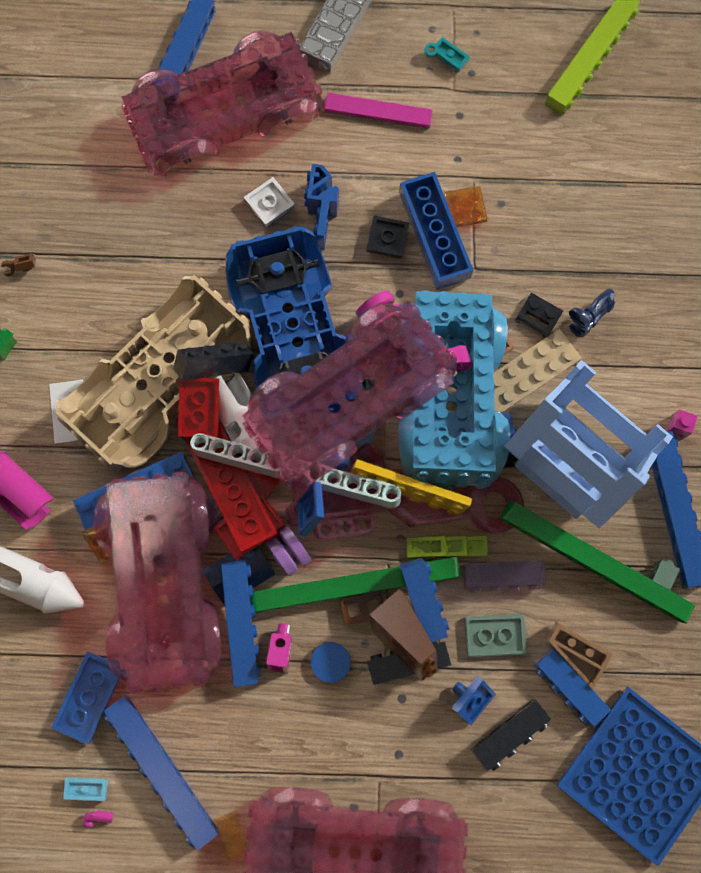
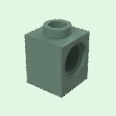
M670 560L656 561L649 579L671 590L680 569L675 567V563Z

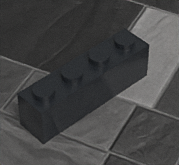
M245 342L178 349L173 370L182 381L249 371L254 352Z
M440 640L432 642L436 649L437 669L450 666L451 661L446 642H440ZM389 651V656L382 657V653L370 656L371 660L367 661L373 685L415 675V673L392 651Z
M531 699L470 750L485 770L494 771L502 765L501 761L506 756L510 758L518 751L516 748L522 743L523 745L528 744L533 739V734L537 731H544L549 726L548 722L551 718L536 699Z

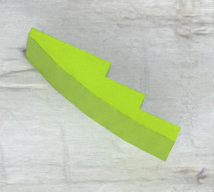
M488 536L407 538V558L489 556Z

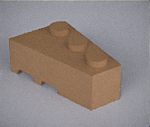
M556 621L546 639L586 683L594 689L613 654Z

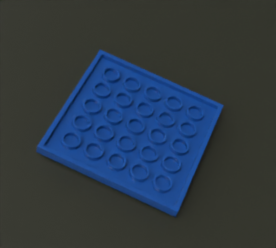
M626 687L611 707V711L603 718L556 785L652 863L659 866L701 805V743L631 688Z

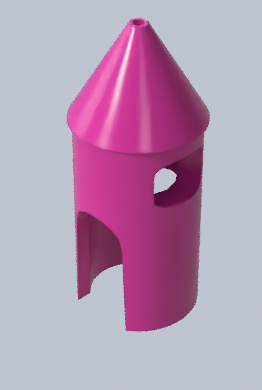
M0 451V507L24 529L30 530L43 521L51 512L45 504L52 502L55 498L8 456L7 452Z

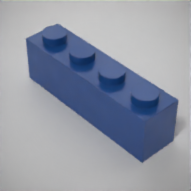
M422 558L399 565L413 610L431 642L447 638L446 630H449V625L446 618L442 619L441 612L444 610L440 599L436 600L435 593L438 591L435 582L430 581L429 575L432 574L429 563H425Z
M550 649L534 664L537 668L535 672L543 680L546 678L551 683L549 686L555 694L563 696L565 699L563 701L570 710L575 709L579 714L578 719L585 726L595 727L611 711L607 704L555 649Z

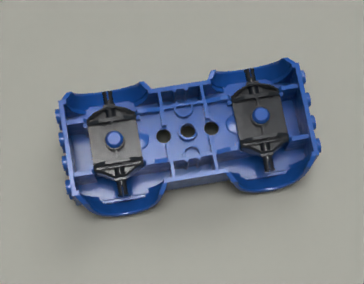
M304 226L292 227L290 230L276 231L271 235L256 236L251 240H241L231 244L230 249L226 253L225 262L227 287L231 303L236 309L235 312L250 316L260 352L255 358L253 365L254 384L257 399L264 416L278 421L281 431H293L298 426H311L316 421H330L335 416L353 414L356 411V400L364 391L363 384L346 337L337 334L334 329L325 296L332 289V283L323 254L313 232ZM285 304H291L293 311L285 313L282 307ZM292 320L298 323L295 328H290L287 324ZM301 338L303 345L301 347L293 346V339Z

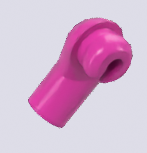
M98 810L86 813L83 816L84 821L82 824L84 827L92 828L94 821L112 823L113 812Z

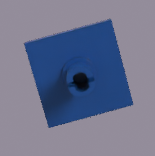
M478 675L468 688L461 682H457L453 687V692L460 698L453 705L452 709L472 726L496 693Z

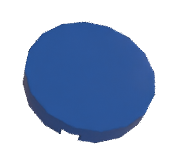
M327 642L318 646L313 652L311 659L314 674L320 680L329 683L343 679L349 672L351 665L350 655L346 648L335 642Z

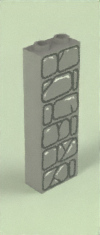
M327 0L299 48V58L306 64H312L321 71L331 73L372 0Z

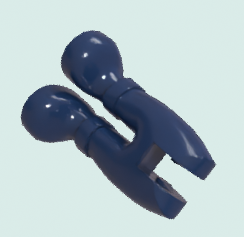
M606 289L584 311L580 308H572L569 311V316L574 321L569 326L571 332L577 337L582 338L586 336L591 328H594L598 321L614 308L615 292L612 289Z

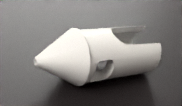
M235 373V377L227 384L221 375L215 377L220 378L219 419L231 441L272 452L273 428L267 422L241 374ZM255 458L254 460L259 463L262 459Z
M0 546V562L18 570L22 575L21 585L0 577L1 594L39 609L44 614L84 607V600L64 571H54L39 562Z

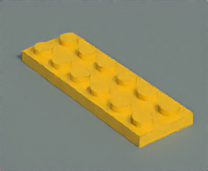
M356 460L350 472L351 474L393 484L400 489L401 496L410 497L409 499L413 502L427 503L429 507L434 509H445L447 513L452 515L462 514L470 507L472 498L360 460Z

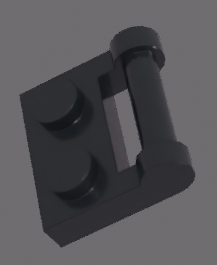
M531 292L515 321L526 324L542 333L543 337L546 338L549 337L564 310ZM525 313H528L529 315L547 324L548 327L546 328L543 325L525 316Z

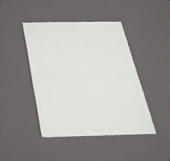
M83 380L49 384L54 443L78 440L71 431L57 420L59 415L54 411L56 410V402L70 395L83 383Z

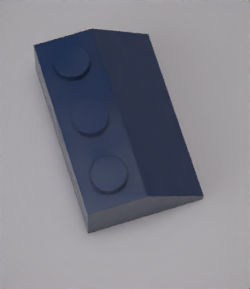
M258 546L237 560H245L246 565H250L251 577H248V585H252V589L275 575ZM231 553L202 570L224 606L221 563L236 561Z

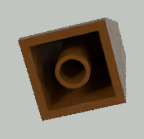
M399 589L370 614L372 631L423 681L427 677H432L437 671L436 649L404 593Z

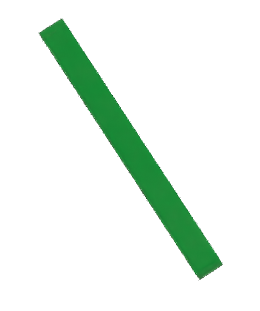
M508 501L499 518L500 520L671 618L684 624L688 623L695 608L693 603L516 502Z
M458 557L428 561L432 574L429 575L431 582L462 577ZM399 566L253 592V597H250V605H254L255 613L396 589L406 587Z

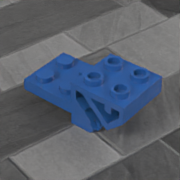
M312 164L311 171L308 170L307 172L308 183L304 192L305 207H308V214L316 215L317 224L314 227V235L320 249L325 250L329 216L337 217L339 187H332V176L323 165Z

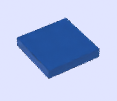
M313 482L297 501L299 536L306 537L324 518L321 482Z

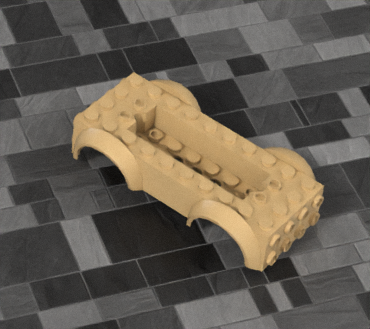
M195 275L184 276L178 288L165 303L150 316L141 320L143 329L111 360L101 359L95 370L76 390L64 399H59L56 402V410L54 412L59 415L57 420L71 431L79 441L85 444L84 446L96 457L101 455L98 459L110 470L115 468L119 472L123 467H137L146 463L159 452L168 438L170 431L169 420L179 411L180 377L173 370L175 359L171 363H166L163 359L165 354L172 353L176 358L178 349L245 342L251 348L252 328L249 325L250 321L244 315L239 316L235 312V307L229 302L226 304L222 300L223 297L216 290L212 291L209 289V284L203 278L198 279ZM157 366L160 368L159 374H150L152 367ZM235 373L221 375L225 382L234 376ZM144 380L147 382L145 390L140 391L136 388L138 381Z

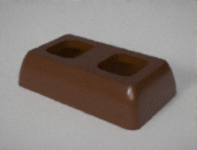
M377 591L341 598L340 604L344 624L349 625L371 620V613L368 611L367 602L377 599L380 606L386 601L384 592ZM358 603L361 614L350 617L348 605Z

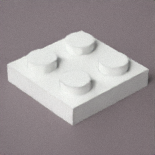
M274 177L244 197V201L265 227L295 208L294 202Z

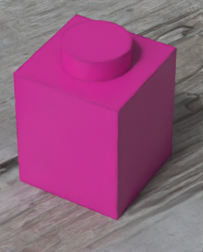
M679 409L672 414L667 432L673 431L674 435L682 438L688 437L693 433L698 416Z

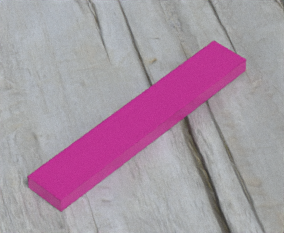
M327 92L324 112L430 129L433 109Z

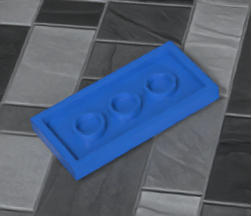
M87 651L51 728L85 744H90L125 667Z

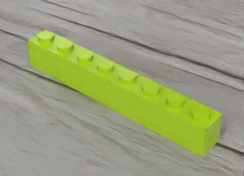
M616 0L548 94L545 101L546 106L563 115L566 109L568 111L571 109L575 102L573 99L581 95L584 90L583 85L585 83L589 84L593 77V71L599 70L603 63L601 60L603 57L607 58L612 50L610 47L618 43L621 38L620 33L622 31L625 33L630 25V19L634 20L639 13L637 8L641 1Z

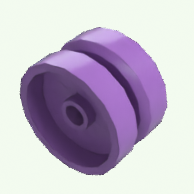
M285 526L279 531V536L284 542L283 544L276 537L265 543L277 564L290 577L298 571L292 559L295 558L302 566L311 562L312 559L292 530Z

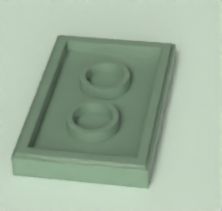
M524 614L464 617L467 657L527 655Z

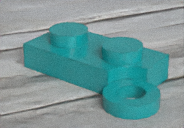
M443 37L436 44L428 43L424 48V52L428 57L436 56L458 73L470 60L469 55ZM433 48L434 51L430 52L428 51V49Z

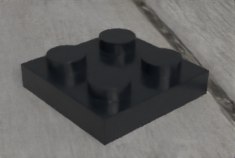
M374 215L366 252L402 259L410 222Z

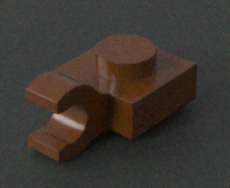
M31 253L15 257V260H5L1 266L9 267L10 270L5 271V276H11L15 270L16 272L31 270L35 267L36 259L34 254Z

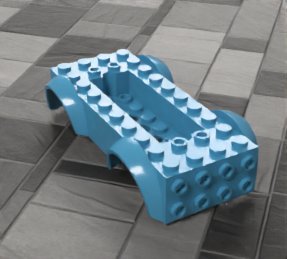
M416 291L414 303L402 310L401 343L404 364L413 370L412 407L402 411L399 417L400 461L403 474L407 477L428 484H435L436 486H446L449 484L457 487L471 485L477 488H485L490 486L499 477L506 464L509 450L504 446L510 440V425L504 415L494 410V371L498 369L505 352L508 326L505 315L492 307V295L484 293ZM460 345L466 346L472 361L470 368L464 371H457V374L452 377L435 372V357L439 350L454 348ZM453 387L456 389V393L450 394L446 391V388ZM454 402L457 405V409L449 411L446 408V404Z

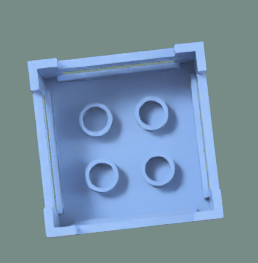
M581 360L557 388L545 398L504 447L519 459L515 467L575 519L582 514L600 529L645 485L649 478L648 470L657 455L670 443L673 436L658 424L648 434L644 433L587 384L596 372ZM572 400H575L632 449L631 452L624 458L566 409V406Z

